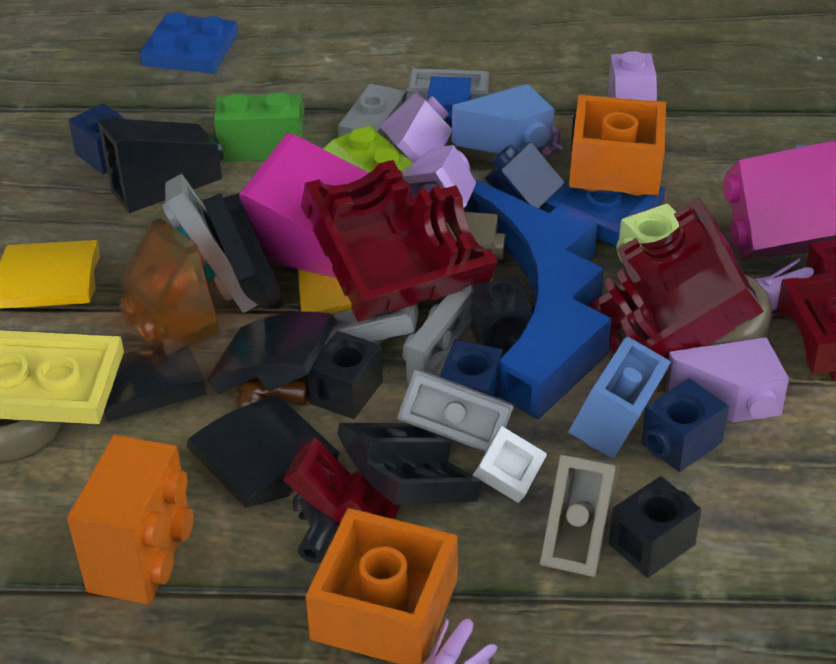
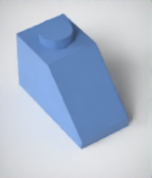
M529 84L458 103L452 107V142L455 146L497 154L511 144L515 149L529 142H532L537 149L552 146L555 109Z
M626 336L592 388L568 432L584 441L591 448L597 449L614 459L671 361Z

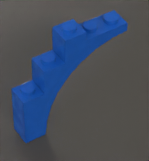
M475 180L476 185L466 205V212L498 214L497 233H505V251L514 259L526 276L535 299L534 313L523 334L499 360L498 397L539 420L608 355L611 318L589 306L591 302L602 296L604 268L590 262L595 258L597 222L562 205L547 213L482 181Z

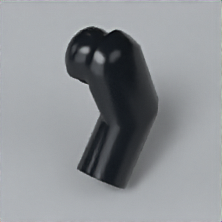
M297 493L292 501L293 511L302 510L298 516L299 519L307 520L310 525L297 550L304 560L318 564L322 562L340 523L325 515Z

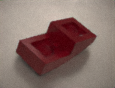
M316 437L299 447L283 478L301 497L338 523H341L348 508L395 519L401 504L395 505L380 494L363 477L359 470L350 474Z

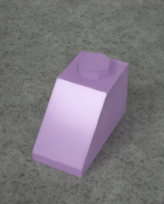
M629 51L624 54H611L607 96L657 101L656 72L651 53L643 54L637 51Z
M417 92L379 126L413 163L432 148L445 146L452 133V129L444 121L449 113L433 96L426 101Z
M454 145L432 148L402 171L403 179L407 181L413 197L418 196L419 190L426 189L429 193L432 187L437 185L441 189L456 185L463 197V208L467 205L476 185V181L469 171L470 165L467 158L459 150H456Z
M767 337L669 352L671 363L667 368L666 392H669L690 378L729 406L726 420L730 422L764 419L782 415L789 377Z

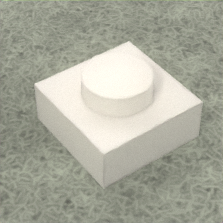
M501 426L478 464L473 476L519 503L530 488L547 453Z

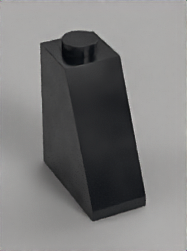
M105 118L98 121L111 192L128 213L164 201L165 183L180 174H183L193 190L222 179L220 161L224 159L221 144L216 137H210L199 124Z

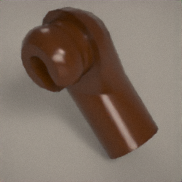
M253 378L237 387L236 392L239 393V396L236 400V407L239 409L248 404L275 396H280L287 403L307 405L310 397L308 380L296 379L268 392L259 378Z

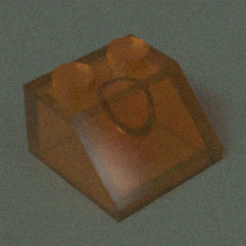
M161 218L152 221L120 279L125 298L119 300V305L124 319L129 326L135 325L146 342L152 341L165 354H169L216 335L220 331L197 245Z

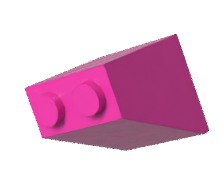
M287 133L239 194L267 261L336 278L332 270V263L329 257L325 256L313 232L314 226L310 218L307 219L301 207L304 185L306 182L317 179L328 185H344L361 179L368 172L295 134Z
M836 140L742 159L726 172V176L723 179V194L726 202L731 203L734 220L730 224V237L733 246L739 249L740 260L809 253L810 243L836 240Z

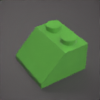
M276 92L269 95L245 96L243 94H231L217 97L214 125L216 138L220 142L224 154V159L220 162L265 161L287 133L303 138L305 112L301 95Z

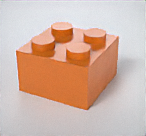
M578 95L569 187L581 188L590 192L600 190L625 192L634 196L644 194L659 195L665 152L666 102Z
M115 434L112 436L67 516L87 593L150 605L159 585H164L168 582L173 569L174 554L180 541H186L189 538L194 523L193 509L188 508L185 493L187 473L181 470L177 446Z
M348 508L305 596L310 640L397 664H423L427 659L458 580V535Z

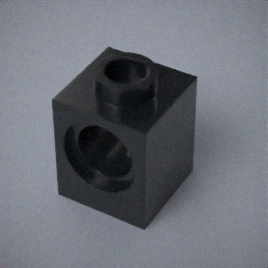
M519 277L471 285V330L476 343L503 349L504 356L520 339L532 317V308Z
M337 330L321 350L308 374L310 404L354 420L383 382L381 345Z
M660 476L612 508L609 545L643 575L649 578L695 546L701 508L695 504L694 500L686 492L678 490Z

